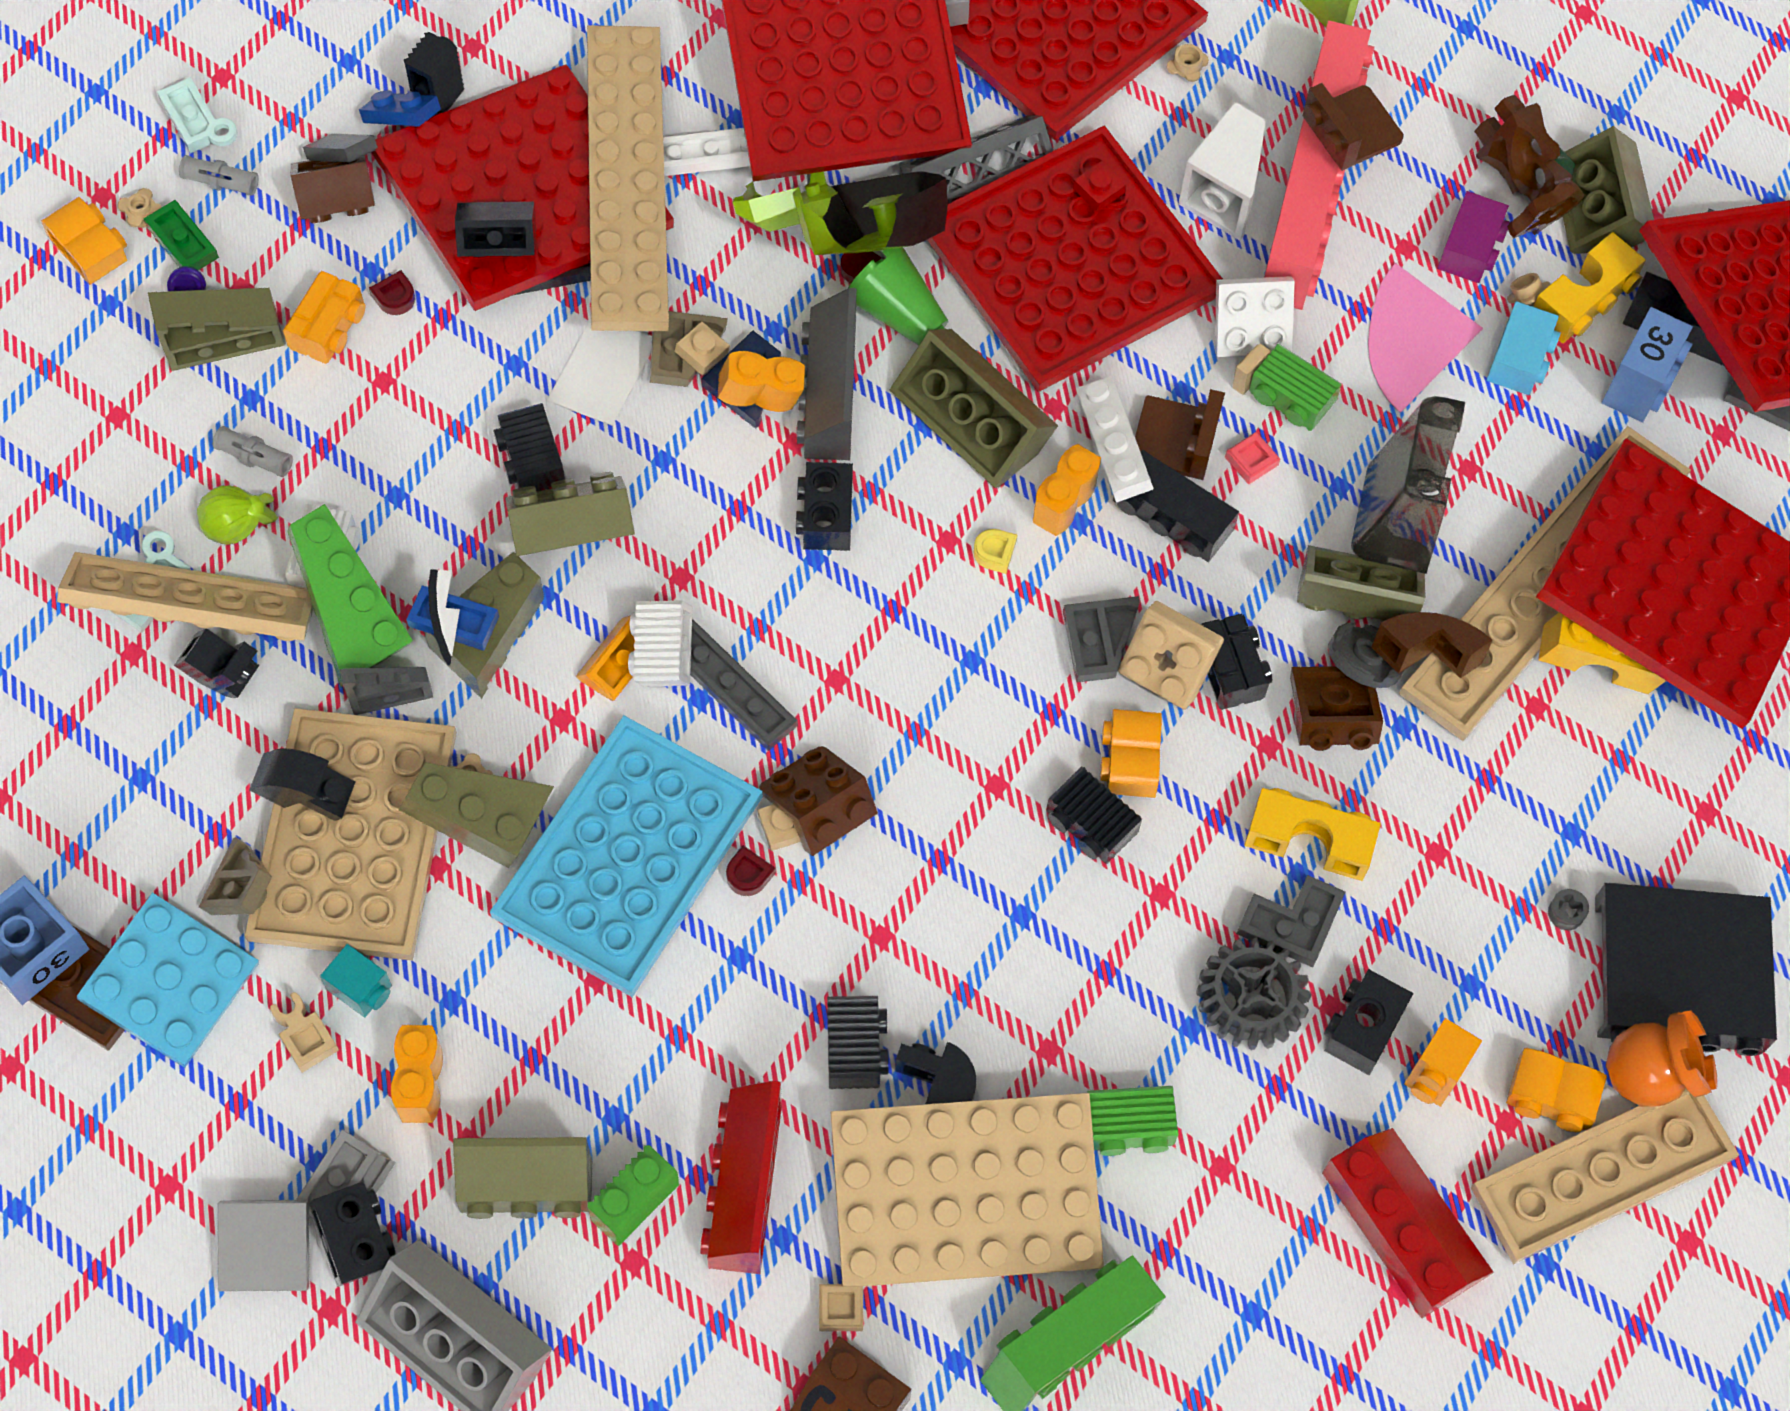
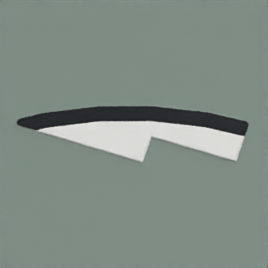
M431 569L428 585L429 611L441 655L447 666H450L460 609L446 608L452 571Z

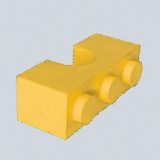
M1612 232L1588 252L1579 272L1592 286L1575 284L1562 274L1538 295L1533 307L1559 316L1554 330L1561 332L1559 341L1564 344L1574 334L1578 337L1581 336L1591 326L1593 318L1598 313L1602 315L1607 314L1616 304L1621 293L1629 294L1639 285L1643 278L1640 272L1646 259Z
M1559 612L1543 626L1539 661L1574 672L1585 665L1607 666L1613 669L1611 683L1644 694H1649L1666 682L1660 676Z
M1262 788L1244 846L1284 858L1290 840L1300 834H1310L1321 840L1326 848V860L1323 870L1363 881L1370 867L1381 823L1372 820L1371 817L1361 812L1347 813L1333 809L1330 804L1324 801H1306L1293 797L1290 792L1283 789L1272 788L1269 790Z

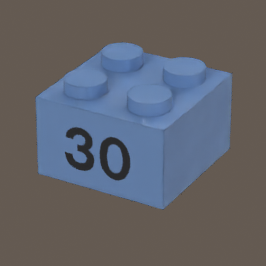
M1650 307L1610 384L1602 404L1642 423L1650 410L1658 412L1693 343L1686 341L1693 326Z
M25 875L0 894V982L23 1006L89 950V947L78 931Z

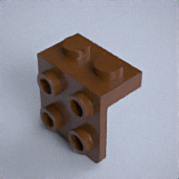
M1323 83L1309 88L1302 116L1341 171L1402 143L1403 132L1370 87L1362 85L1334 98Z
M824 746L806 752L803 757L786 768L775 772L759 786L766 799L792 818L803 849L811 856L819 853L878 814L865 776Z

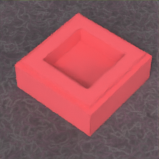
M1257 432L1228 449L1225 455L1228 462L1248 484H1251L1279 466L1280 462L1278 455Z

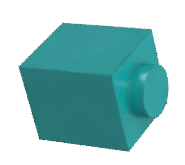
M346 944L320 975L327 991L364 1018L372 1009L378 1010L381 1008L391 992L392 984L387 972L349 944Z

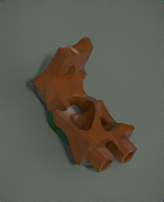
M1511 95L1502 99L1495 107V111L1504 121V124L1501 126L1495 117H1491L1482 122L1474 132L1484 145L1476 154V158L1498 170L1506 180L1512 194L1520 192L1531 201L1525 210L1507 226L1510 235L1514 239L1529 232H1532L1534 235L1540 233L1548 225L1559 220L1576 207L1583 199L1584 193L1577 186L1573 178L1574 162L1547 133L1544 127L1541 107L1537 103L1525 107L1515 95ZM1538 168L1542 169L1545 175L1543 186L1536 179V170Z

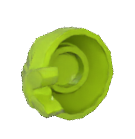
M230 485L213 488L201 498L197 508L199 528L208 539L224 545L238 543L253 532L258 522L267 525L278 519L276 513L266 507L274 501V497L269 493L252 495L244 489Z

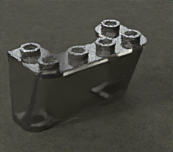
M1439 396L1424 399L1370 461L1366 471L1351 541V549L1358 557L1365 561L1427 574L1447 506L1452 478L1445 477L1457 432L1459 433L1461 429L1466 402ZM1437 490H1438V492H1439L1437 495H1426V494H1423V493H1428V492H1429V493H1430V492H1435V491H1437Z

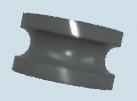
M1565 889L1558 892L1548 907L1550 921L1561 930L1569 931L1578 928L1589 913L1587 898L1579 891L1573 889ZM1564 902H1568L1571 909H1577L1572 918L1568 917L1567 911L1560 910Z

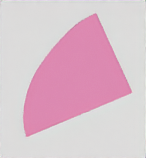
M1397 263L1388 271L1378 289L1371 315L1368 348L1372 371L1380 389L1388 401L1401 413L1467 346L1483 327L1420 282Z

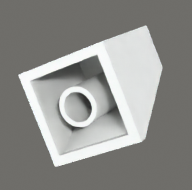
M1235 102L1187 160L1178 204L1240 241L1245 234L1254 196L1266 119L1253 109L1245 108Z

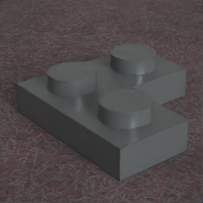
M1307 875L1293 910L1254 893L1236 934L1249 940L1257 937L1259 944L1265 947L1269 941L1273 940L1275 943L1274 951L1280 953L1282 950L1288 949L1290 952L1288 957L1313 968L1346 891Z

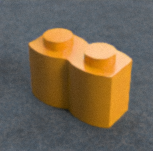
M77 197L41 220L49 239L89 285L128 261L124 252V248L127 247L126 241L115 227L109 230L103 224L106 220L94 203L87 205L80 197Z
M749 351L732 352L719 373L718 399L735 406L756 404L763 409L774 412L792 410L804 390L805 365L787 357L766 359L757 353Z
M1079 444L1073 445L1066 450L1058 462L1057 471L1048 476L1038 488L1033 523L1055 536L1063 533L1073 522L1077 507L1086 503L1094 493L1101 457Z
M1113 709L1111 721L1103 722L1102 745H1109V757L1101 758L1100 781L1107 782V788L1112 793L1125 796L1156 797L1160 771L1162 713Z
M402 1025L398 1030L394 1044L395 1058L399 1067L395 1071L391 1083L392 1101L402 1123H433L440 1107V1092L436 1080L443 1066L442 1048L432 1025Z
M1524 1048L1517 1061L1506 1103L1515 1107V1112L1521 1116L1532 1119L1546 1116L1556 1121V1125L1563 1130L1575 1133L1581 1132V1130L1590 1129L1595 1122L1607 1075L1585 1065L1566 1062L1546 1052Z

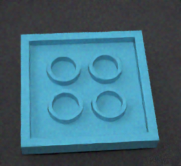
M152 892L77 994V1000L186 1068L259 965V960Z

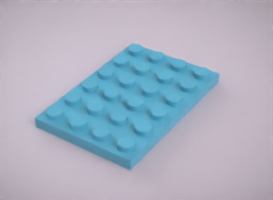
M623 715L490 910L491 917L633 998L763 798V792Z

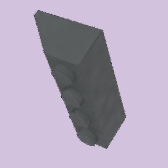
M848 288L812 306L810 309V322L802 323V345H809L808 355L801 354L800 361L805 365L804 378H807V388H804L799 397L798 410L806 412L805 421L797 422V444H804V459L850 461L857 288Z

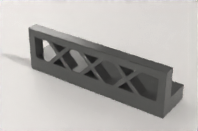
M1027 115L972 137V148H963L943 155L919 158L900 166L902 174L924 171L946 177L947 199L950 201L975 191L1052 152L1053 148L1043 116ZM1037 134L1043 153L1032 158L1020 153L1026 138ZM1016 143L1014 149L1008 147V145ZM1003 149L1011 153L1006 167L997 171L989 167L988 163L994 151ZM983 156L981 162L975 160L976 158ZM1018 157L1024 160L1015 164ZM970 162L979 168L973 181L964 184L956 180L955 177L961 164ZM951 169L949 175L942 173L943 171ZM985 170L992 173L983 177ZM952 184L959 186L955 189L950 190Z

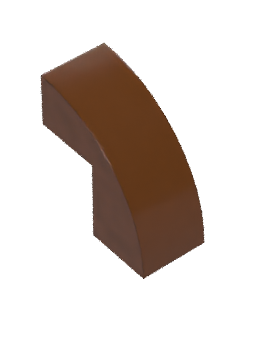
M1414 612L1398 615L1380 623L1371 648L1398 674L1433 652L1459 678H1462L1483 663L1493 640L1478 628L1460 619L1438 613Z

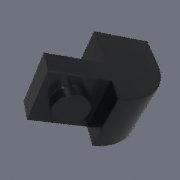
M205 628L193 636L174 666L198 683L226 697L238 698L259 667V664L252 660L257 650L245 641L232 646Z
M281 748L263 754L249 791L283 808L300 803L336 821L343 818L356 782L328 768L329 761L300 750Z
M947 1042L943 1055L940 1057L935 1055L936 1052L932 1048L923 1044L913 1043L912 1046L901 1043L896 1057L895 1071L932 1084L925 1104L974 1101L976 1072L970 1058L962 1049Z

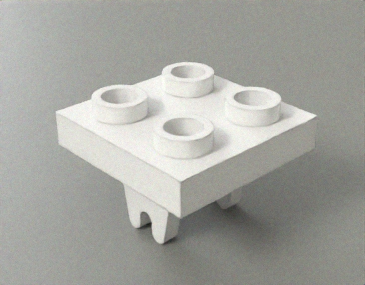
M1292 276L1216 280L1215 354L1217 357L1246 356L1260 343L1271 350V352L1277 344L1292 352L1295 284Z

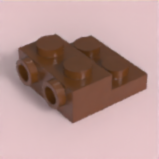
M1336 666L1291 668L1290 681L1295 702L1294 722L1299 746L1310 745L1314 750L1324 751L1332 745H1350L1355 750H1365L1373 744L1380 743L1383 717L1376 688L1354 681Z

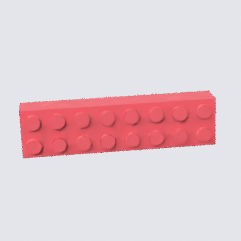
M1328 20L1311 87L1323 83L1334 98L1359 86L1366 85L1367 68L1370 67L1375 47L1368 45L1371 30ZM1304 118L1264 278L1292 276L1295 281L1294 308L1300 310L1303 309L1306 296L1314 297L1325 257V248L1332 228L1331 223L1340 194V185L1345 170L1341 171Z

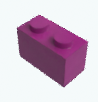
M1466 191L1437 269L1480 283L1484 270L1492 272L1500 251L1493 249L1495 241L1503 243L1508 231L1507 226L1510 221L1504 220L1509 205Z

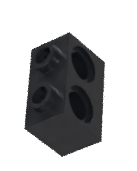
M806 462L805 477H798L797 500H805L804 511H796V534L803 535V549L850 551L853 463ZM820 487H830L833 490L821 492L817 489ZM819 521H828L832 524L823 527L815 523Z

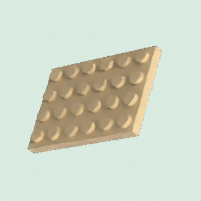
M294 708L286 749L300 750L329 761L328 768L350 778L356 783L343 818L336 821L300 803L286 808L275 803L273 804L261 859L262 864L272 878L266 888L267 897L264 903L254 914H249L245 938L248 942L340 952L346 944H349L362 955L413 961L438 831L399 811V808L425 762L451 766L457 734L455 726Z
M1089 1093L830 1112L843 1286H875L1089 1270L1104 1267Z

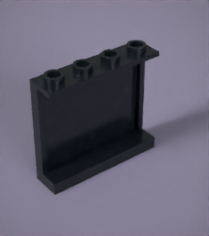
M1604 883L1595 896V913H1602L1604 1024L1597 1031V1038H1608L1613 1043L1619 1034L1634 1024L1659 1023L1668 1027L1670 1014L1692 1010L1706 1032V1035L1698 1037L1703 1052L1732 1049L1737 1050L1739 1055L1757 1056L1765 1052L1777 1040L1771 897Z

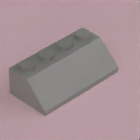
M420 1239L388 1260L355 1322L460 1411H509L535 1380L552 1350L548 1344Z

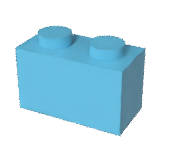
M1516 301L1486 381L1526 395H1530L1535 382L1543 384L1550 362L1544 361L1546 352L1554 353L1561 332L1554 330L1559 316Z

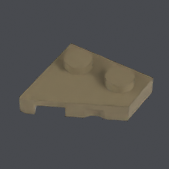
M668 311V331L652 332L649 383L688 387L698 371L674 352L676 343L701 322L705 323L721 337L726 330L728 318Z
M237 837L233 838L199 908L210 915L254 914L261 907L267 897L266 888L272 876L248 844Z

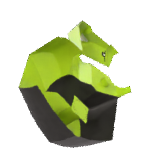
M924 171L834 186L827 184L824 172L811 173L810 183L805 186L804 192L801 193L798 187L766 196H761L755 191L752 181L746 186L747 190L742 196L733 199L735 213L738 216L766 231L771 232L800 224L804 239L814 255L873 252L914 246L945 231L948 207L946 177Z

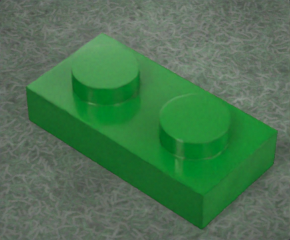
M176 200L143 218L148 230L179 267L189 266L200 270L219 258L215 247Z

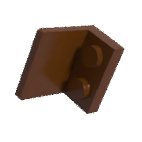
M1210 389L1207 404L1199 402L1198 407L1147 395L1135 435L1140 452L1142 450L1146 451L1183 476L1204 480L1225 392Z

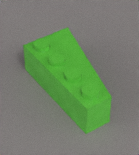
M325 504L290 524L287 533L341 688L343 683L340 669L373 668L409 646L413 640Z
M1133 1255L1121 1264H1118L1115 1259L1110 1261L1095 1274L1098 1280L1089 1287H1086L1083 1282L1078 1284L1063 1297L1065 1304L1055 1311L1051 1306L1046 1307L1030 1321L1033 1327L1023 1334L1016 1329L997 1344L1000 1352L980 1381L1003 1411H1025L1037 1394L1043 1400L1070 1375V1368L1073 1367L1075 1371H1080L1101 1353L1104 1343L1108 1347L1112 1346L1154 1313L1166 1296Z

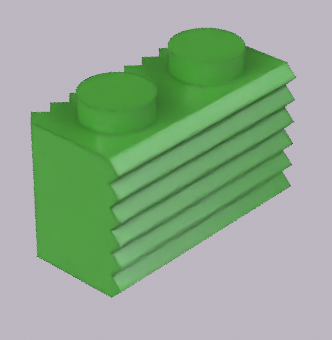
M1277 344L1271 354L1254 372L1249 391L1259 403L1265 406H1274L1276 410H1280L1292 424L1306 427L1308 431H1312L1338 399L1342 383L1287 348Z
M1173 1086L1087 1091L1090 1094L1094 1151L1100 1150V1154L1103 1156H1116L1124 1154L1126 1149L1143 1147V1152L1161 1153L1169 1149L1168 1146L1175 1144L1178 1137Z
M644 1145V1152H637V1158H631V1164H625V1170H619V1176L613 1177V1183H606V1189H600V1195H594V1202H588L591 1221L617 1246H620L680 1185L678 1172L650 1145Z

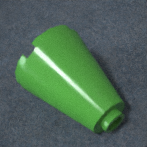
M902 247L883 250L882 253L886 258L884 260L880 259L877 262L872 260L856 276L848 288H857L856 306L912 342L920 345L929 330L946 329L945 326L948 323V319L905 249Z

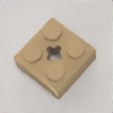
M1154 601L1146 609L1122 659L1118 672L1185 710L1195 700L1224 639L1222 636L1163 603ZM1167 650L1173 653L1172 659L1165 653Z

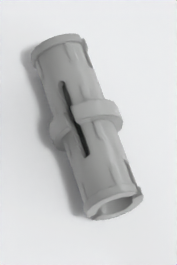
M184 155L180 162L179 176L182 179L209 184L210 188L218 191L225 188L243 192L247 195H254L258 186L257 172L230 167L225 161L221 160L209 162L192 158L188 155ZM206 171L229 176L231 180L207 174Z
M221 426L214 435L213 448L241 459V463L248 467L256 465L280 477L286 476L291 469L293 456L266 445L262 438L257 436L249 438L225 426ZM242 445L263 454L264 457L242 449Z

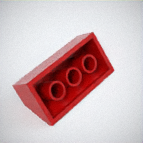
M779 1081L730 1089L728 1103H720L718 1128H725L723 1144L715 1143L712 1169L719 1170L717 1186L709 1185L706 1211L713 1212L711 1228H703L700 1254L708 1255L709 1269L761 1274L782 1111L781 1082Z
M1393 1128L1365 1137L1330 1159L1322 1174L1422 1319L1494 1273Z

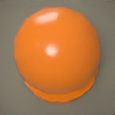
M1692 1010L1670 1014L1668 1027L1659 1023L1634 1024L1615 1038L1609 1047L1606 1069L1613 1088L1622 1097L1640 1107L1664 1106L1679 1099L1686 1088L1694 1097L1712 1093L1711 1090L1717 1089L1715 1059L1713 1054L1704 1055L1698 1037L1706 1035V1032Z

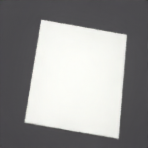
M590 320L546 401L613 426L651 354L652 336L640 331H591Z

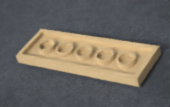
M74 552L58 587L57 602L70 604L77 609H89L92 607L111 610L114 614L123 616L131 614L149 616L161 622L175 620L193 623L200 628L220 627L233 629L235 632L244 635L254 633L271 635L283 641H293L296 639L304 641L313 612L307 588Z
M1686 1088L1679 1099L1669 1104L1633 1108L1475 1182L1471 1189L1514 1265L1735 1160L1739 1153L1705 1096L1694 1097Z

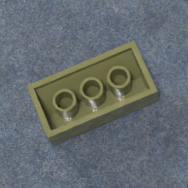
M953 329L929 330L889 389L994 488H999L1035 458L1058 427L1050 417Z

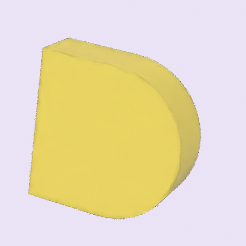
M988 529L981 532L974 542L973 553L975 560L986 569L1007 574L1018 535L999 529Z

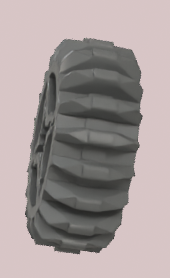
M1257 937L1251 939L1249 948H1246L1240 938L1235 940L1233 950L1223 945L1219 948V957L1210 956L1206 963L1209 969H1202L1199 975V979L1203 984L1198 985L1196 994L1204 998L1198 1006L1199 1011L1210 1013L1205 1022L1207 1027L1217 1024L1221 1026L1217 1033L1219 1039L1226 1037L1228 1033L1234 1036L1232 1040L1234 1047H1238L1242 1039L1248 1040V1047L1251 1051L1256 1049L1259 1040L1262 1041L1267 1049L1273 1047L1275 1038L1284 1043L1290 1036L1289 1031L1297 1032L1301 1027L1299 1019L1306 1018L1309 1009L1304 1003L1309 1002L1311 992L1303 989L1308 984V975H1296L1301 968L1300 961L1288 963L1286 961L1290 954L1288 949L1282 950L1280 954L1273 952L1275 948L1273 940L1269 941L1265 948L1259 947ZM1242 967H1255L1262 970L1256 973H1249L1243 970ZM1274 978L1279 981L1284 990L1286 1006L1278 1001L1280 997L1272 990L1271 983ZM1221 981L1229 986L1228 991L1236 999L1235 1007L1232 1010L1228 1007L1222 996ZM1263 983L1260 995L1257 994L1253 998L1251 997L1247 1001V1003L1244 1004L1245 999L1247 997V993L1253 992V990H1257L1258 987ZM1256 1014L1266 1020L1252 1021L1245 1018L1248 1015Z

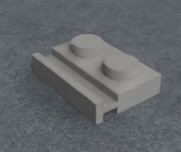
M342 1129L296 1200H309L310 1203L313 1199L363 1181L366 1190L374 1189L375 1193H377L395 1165V1162L385 1158L378 1151ZM309 1206V1216L313 1218V1215H312V1212H311V1209H310V1206Z

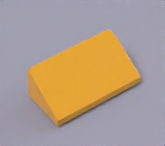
M630 616L622 618L576 675L582 683L611 701L618 697L632 679L628 669L629 654L635 650V639L630 631Z

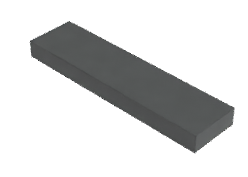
M692 619L690 675L769 751L798 726V720Z

